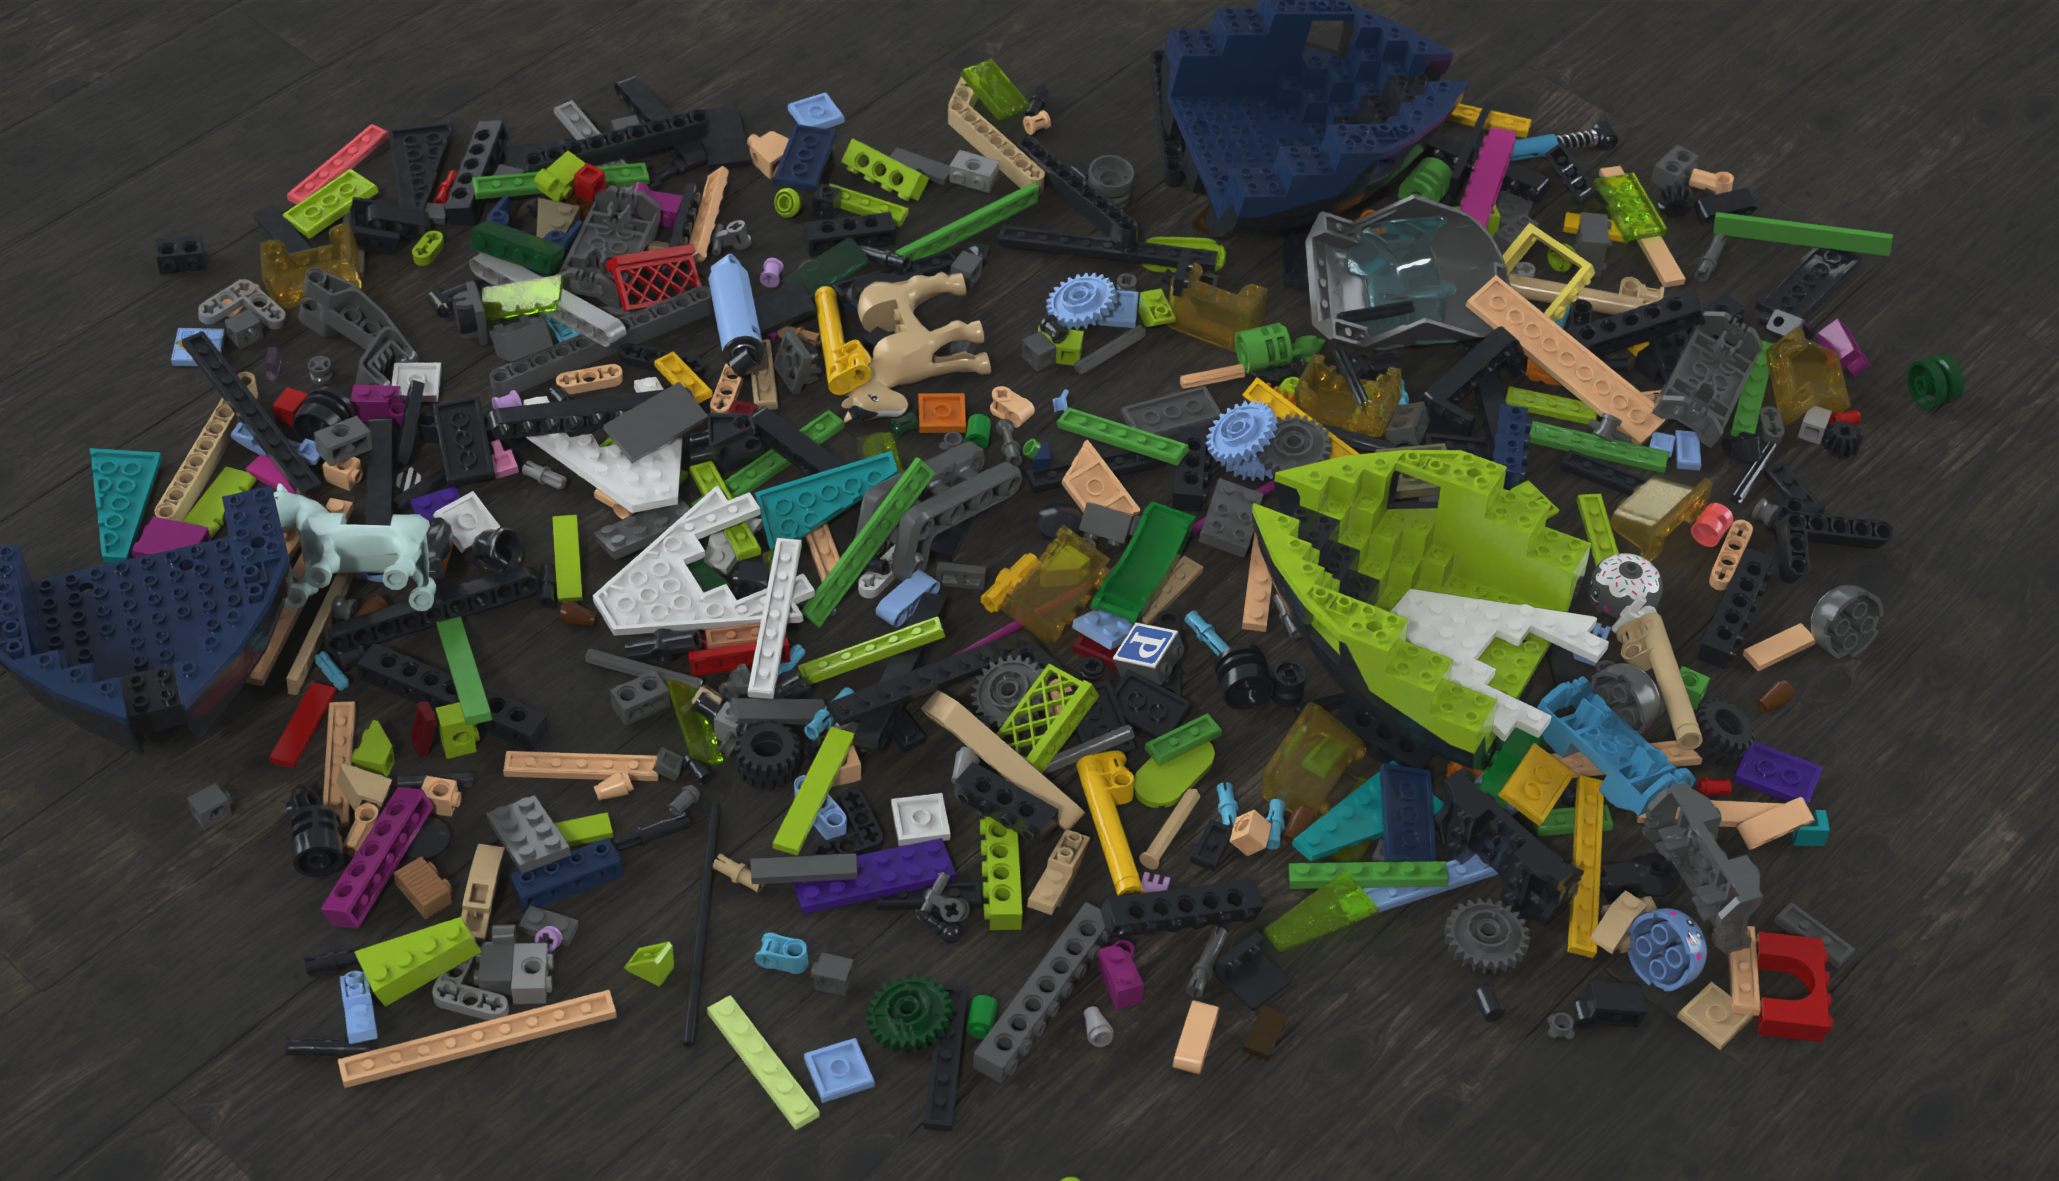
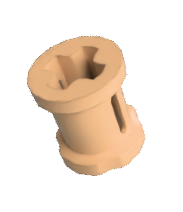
M1043 110L1033 117H1024L1023 124L1026 132L1029 135H1033L1037 130L1050 128L1051 120L1048 113Z

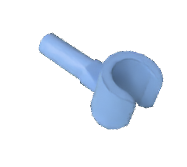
M1067 389L1063 391L1060 397L1053 399L1055 412L1068 409L1066 397L1069 391Z

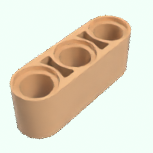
M1799 797L1739 824L1737 829L1748 850H1751L1797 830L1799 826H1806L1815 819L1803 797Z
M1192 1001L1174 1057V1068L1200 1075L1217 1022L1219 1007Z

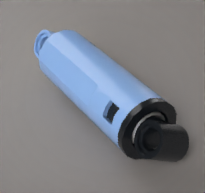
M729 253L711 266L712 272L708 280L724 361L737 376L743 378L761 365L764 349L748 272L741 266L738 259Z

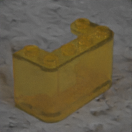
M349 223L336 225L330 229L329 236L332 244L294 253H288L285 244L280 240L260 242L262 280L270 298L282 309L300 306L302 298L308 297L303 291L305 274L310 268H320L354 283L361 289L358 246Z
M1194 262L1192 274L1188 273L1190 275L1188 289H1183L1181 297L1172 295L1175 275L1171 279L1168 304L1176 321L1167 323V325L1174 330L1236 352V332L1263 326L1268 289L1250 284L1244 286L1238 295L1198 281L1202 276V267Z
M1313 354L1295 387L1296 407L1312 419L1315 418L1318 423L1371 437H1381L1385 433L1402 398L1401 369L1389 367L1385 376L1383 374L1378 375L1376 382L1360 379L1369 400L1363 403L1360 411L1343 376L1336 375V367L1332 365L1328 367L1323 362L1324 355Z
M1062 525L1057 531V538L1047 546L1046 551L1021 582H1018L1015 588L1012 587L1008 591L1001 606L1003 612L1046 644H1049L1051 641L1053 643L1057 642L1066 624L1070 625L1076 618L1077 613L1075 611L1079 606L1085 607L1092 597L1090 592L1094 588L1096 590L1100 588L1102 581L1110 570L1107 568L1110 559L1065 525Z

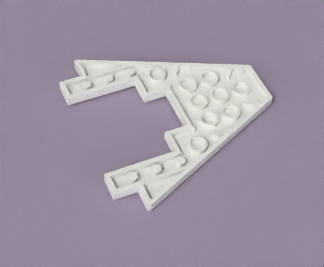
M657 377L634 380L636 392L664 390ZM546 396L524 400V405L549 403ZM564 432L526 437L631 513L678 504L682 435L634 463L628 460L617 445L600 448L592 434L569 438L568 434Z
M718 486L713 488L593 595L596 607L614 636L655 633L657 629L662 628L672 631H685L761 623L767 588L739 600H736L727 584L703 592L686 566L705 557V550L698 539L761 515L760 507L750 492L728 501ZM804 574L796 576L787 623L802 622L803 615L796 604L815 596V591Z
M1409 589L1391 610V613L1409 619L1406 642L1453 659L1451 682L1498 699L1492 731L1502 741L1508 738L1515 727L1539 738L1550 724L1552 716L1488 686V683L1495 676L1496 669L1477 659L1495 637L1519 646L1530 632L1595 663L1599 661L1609 645L1608 641L1590 633L1596 625V617L1534 608L1527 604L1514 605Z

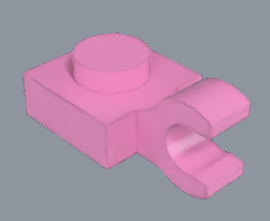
M500 440L490 442L493 449V455L491 456L496 479L518 473V466L512 451H504Z

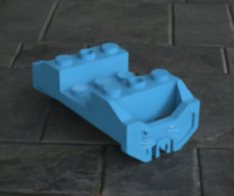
M1584 676L1578 680L1574 679L1572 684L1569 681L1559 684L1541 700L1537 709L1552 716L1550 724L1542 733L1545 742L1562 758L1580 752L1592 761L1601 772L1607 775L1598 791L1616 807L1634 811L1640 816L1647 813V805L1663 789L1688 783L1692 788L1696 781L1687 768L1677 769L1667 760L1668 757L1662 751L1648 743L1609 708L1604 699L1598 694H1594V687ZM1571 705L1576 709L1574 714L1558 718L1553 714L1555 711Z

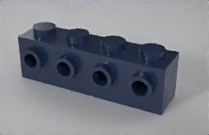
M1500 404L1492 461L1507 467L1503 488L1512 489L1519 485V481H1524L1526 467H1522V464H1526L1528 451L1524 450V448L1528 447L1529 434H1525V431L1529 432L1531 418L1527 417L1528 408Z
M607 838L595 841L580 849L571 850V856L521 874L518 870L516 873L510 874L512 891L523 913H525L529 905L540 908L622 877V866L610 839Z

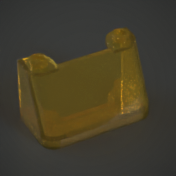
M1310 701L1265 769L1262 798L1269 802L1273 799L1283 800L1286 804L1285 810L1292 812L1299 806H1304L1315 814L1316 818L1314 821L1316 822L1329 811L1331 803L1328 802L1329 794L1348 764H1354L1356 761L1360 762L1366 752L1364 741L1320 705Z

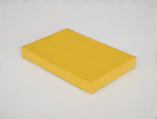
M1533 743L1498 796L1540 826L1575 773L1536 743Z

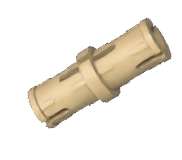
M723 854L717 856L720 859L719 861L715 859L713 869L729 876L732 882L736 884L740 882L757 893L761 891L759 886L764 887L765 884H751V870L747 869V865L743 863L738 864Z

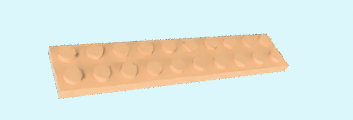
M1497 275L1467 301L1465 305L1494 330L1500 326L1508 330L1520 341L1524 354L1599 416H1602L1603 412L1620 419L1622 423L1620 426H1617V430L1631 436L1632 443L1637 445L1644 444L1668 420L1661 419L1653 414L1654 403Z

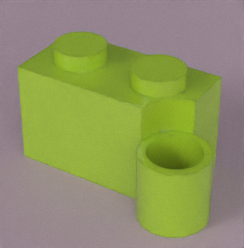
M567 151L548 169H541L535 176L534 183L538 185V189L552 200L561 202L564 198L568 199L574 191L573 175L586 163Z

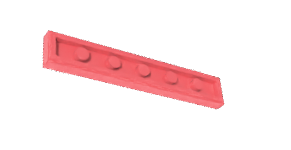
M371 124L287 194L288 201L299 204L349 169L354 168L389 138L388 131Z

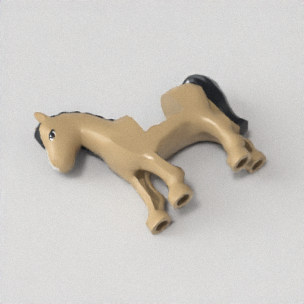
M919 268L908 275L889 273L869 274L858 278L850 285L846 298L850 304L858 308L859 318L863 327L868 332H871L878 326L886 332L895 331V334L883 338L874 347L873 357H871V362L868 365L872 373L870 380L844 394L845 400L842 402V407L847 408L848 411L844 418L845 423L852 419L869 421L883 417L901 416L908 408V401L903 394L894 390L902 385L913 384L930 377L952 372H976L980 375L991 374L990 362L986 352L973 355L964 351L943 357L934 355L941 346L952 341L966 340L975 344L984 343V333L979 320L972 321L969 324L955 320L942 328L929 332L914 315V309L932 297L941 294L957 297L966 295V285L961 273L948 276L944 272H939L935 276L927 277L923 275Z

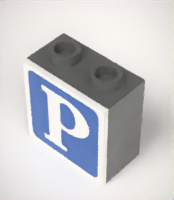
M1135 623L1114 655L1113 660L1121 677H1124L1129 669L1158 685H1163L1179 658L1182 657L1185 648L1178 631Z

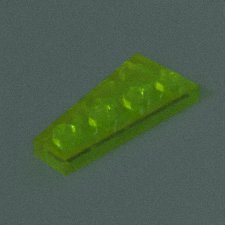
M1345 870L1266 927L1264 933L1279 952H1283L1376 915L1379 909Z

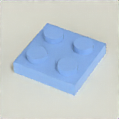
M1092 610L1074 619L1072 628L1111 650L1123 643L1134 625L1130 624L1127 619L1102 610L1098 612Z

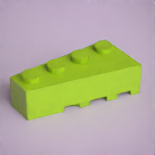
M461 917L355 951L373 992L385 1007L481 953L472 932Z

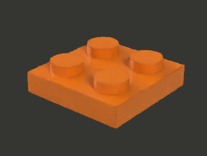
M964 393L918 394L919 433H966Z

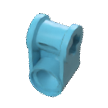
M548 314L546 318L547 328L554 344L580 335L579 332L553 319Z
M765 933L763 935V945L754 958L758 965L767 969H776L792 974H800L807 969L808 954L806 943L800 939L779 936L775 933Z

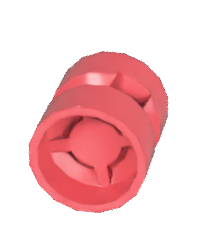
M1719 503L1707 505L1691 528L1693 538L1703 546H1716L1733 523L1731 511Z

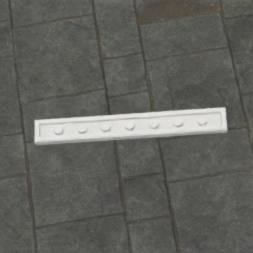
M777 538L750 676L748 697L774 698L801 552V540Z

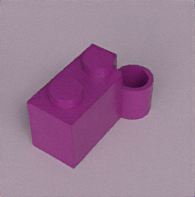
M635 183L631 189L634 190V195L636 191H644L660 204L661 223L659 226L674 229L683 196L650 191L646 184ZM635 214V219L644 220L639 215Z
M1836 319L1815 334L1820 342L1817 346L1824 355H1827L1826 362L1832 370L1837 369L1839 371L1847 366L1849 371L1856 377L1871 366L1866 356L1861 352L1849 328L1839 319Z
M353 385L350 402L354 406V417L357 416L361 421H368L369 418L393 417L394 428L400 429L405 406L402 399L401 386Z
M1119 940L1112 946L1099 949L1097 968L1116 1010L1142 1003L1144 984L1133 963L1134 946L1128 940Z

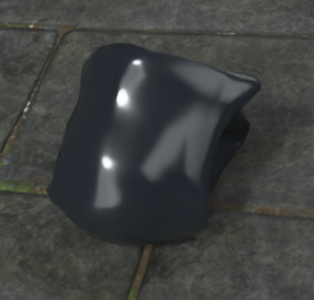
M509 527L485 530L474 538L472 544L473 564L478 568L495 574L519 567L524 558L525 550L522 540L516 531Z

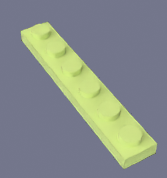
M731 995L707 1008L710 1018L795 1130L819 1117V1110Z

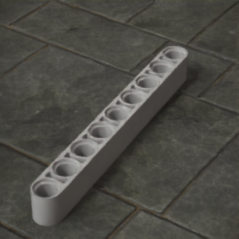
M481 253L469 261L470 268L476 276L544 314H549L553 319L604 347L610 346L626 335V328L619 319L557 285L554 287L555 284L553 285L550 281L522 266L485 253Z

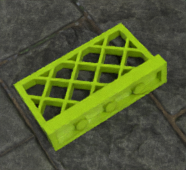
M1048 664L996 735L1003 739L1006 735L1013 734L1014 743L1007 745L1015 749L1022 758L1042 774L1098 699L1099 694L1091 683L1085 680L1082 682L1057 667ZM1052 673L1058 676L1059 683L1046 686V680ZM1073 685L1079 687L1073 695L1065 697L1064 688ZM1060 689L1061 698L1049 701L1047 692ZM1043 694L1044 703L1032 706L1031 700L1034 696ZM1062 704L1063 709L1058 715L1051 716L1050 707ZM1045 709L1046 718L1034 721L1033 712ZM1028 714L1029 723L1017 726V719L1021 715ZM1047 724L1048 729L1044 735L1036 736L1035 727ZM1030 729L1031 738L1019 741L1018 732ZM1032 744L1033 749L1027 757L1022 756L1020 747Z

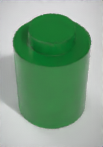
M975 414L969 418L965 443L971 441L983 449L988 446L991 420L987 416Z
M986 995L975 996L972 999L967 1031L974 1038L985 1039L994 1027L999 1005L997 1000Z

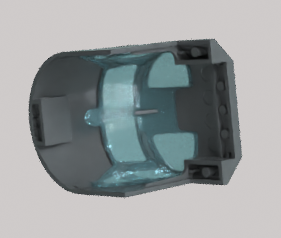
M1415 194L1356 221L1321 212L1318 214L1305 241L1312 325L1329 340L1364 350L1383 351L1405 346L1454 343L1487 337L1494 329L1465 305L1495 275L1510 286L1508 270L1503 256L1490 233L1478 220L1464 211ZM1408 300L1413 301L1415 310L1408 314L1356 323L1337 318V314L1341 312Z

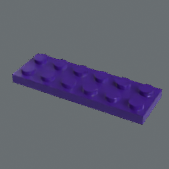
M939 838L856 856L857 879L792 882L801 912L802 914L876 899L877 896L882 898L896 895L900 891L907 890V892L924 889V886L934 884L942 871L950 875L948 882H956V874L943 839Z

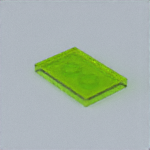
M992 59L962 70L960 76L998 121L1028 108L1029 102Z

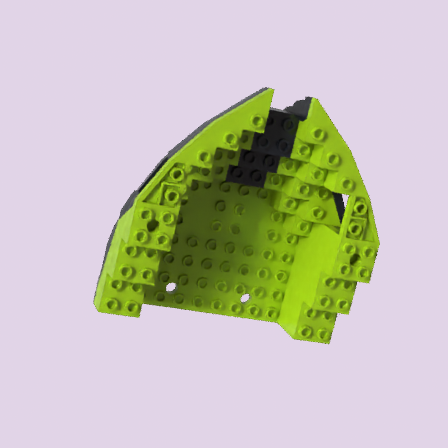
M1399 450L1348 455L1276 472L1274 491L1275 496L1279 499L1280 513L1253 503V529L1257 535L1260 552L1266 563L1270 578L1290 620L1327 674L1361 708L1388 728L1447 760L1473 770H1485L1495 753L1498 736L1492 729L1498 699L1451 682L1453 659L1406 642L1409 619L1391 613V610L1409 589L1514 605L1527 604L1534 608L1571 613L1581 589L1591 543L1545 527L1549 508L1548 504L1503 489L1506 466L1462 450ZM1401 472L1440 486L1439 502H1393ZM1530 632L1519 646L1495 637L1477 660L1496 669L1495 676L1488 683V686L1525 703L1533 688L1536 668L1543 656L1549 658L1553 654L1557 645Z

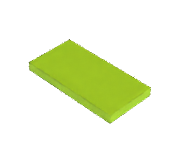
M349 169L285 212L282 216L293 228L310 239L349 212L353 197L369 199L379 191L375 184Z

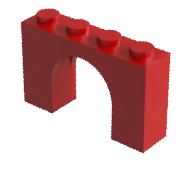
M1759 932L1756 938L1758 969L1781 971L1796 976L1807 987L1809 996L1794 1001L1762 998L1760 1003L1761 1011L1759 1016H1757L1758 1035L1823 1042L1827 1032H1831L1833 1018L1828 1015L1831 1005V994L1827 993L1826 989L1829 985V972L1825 971L1828 952L1823 949V939Z

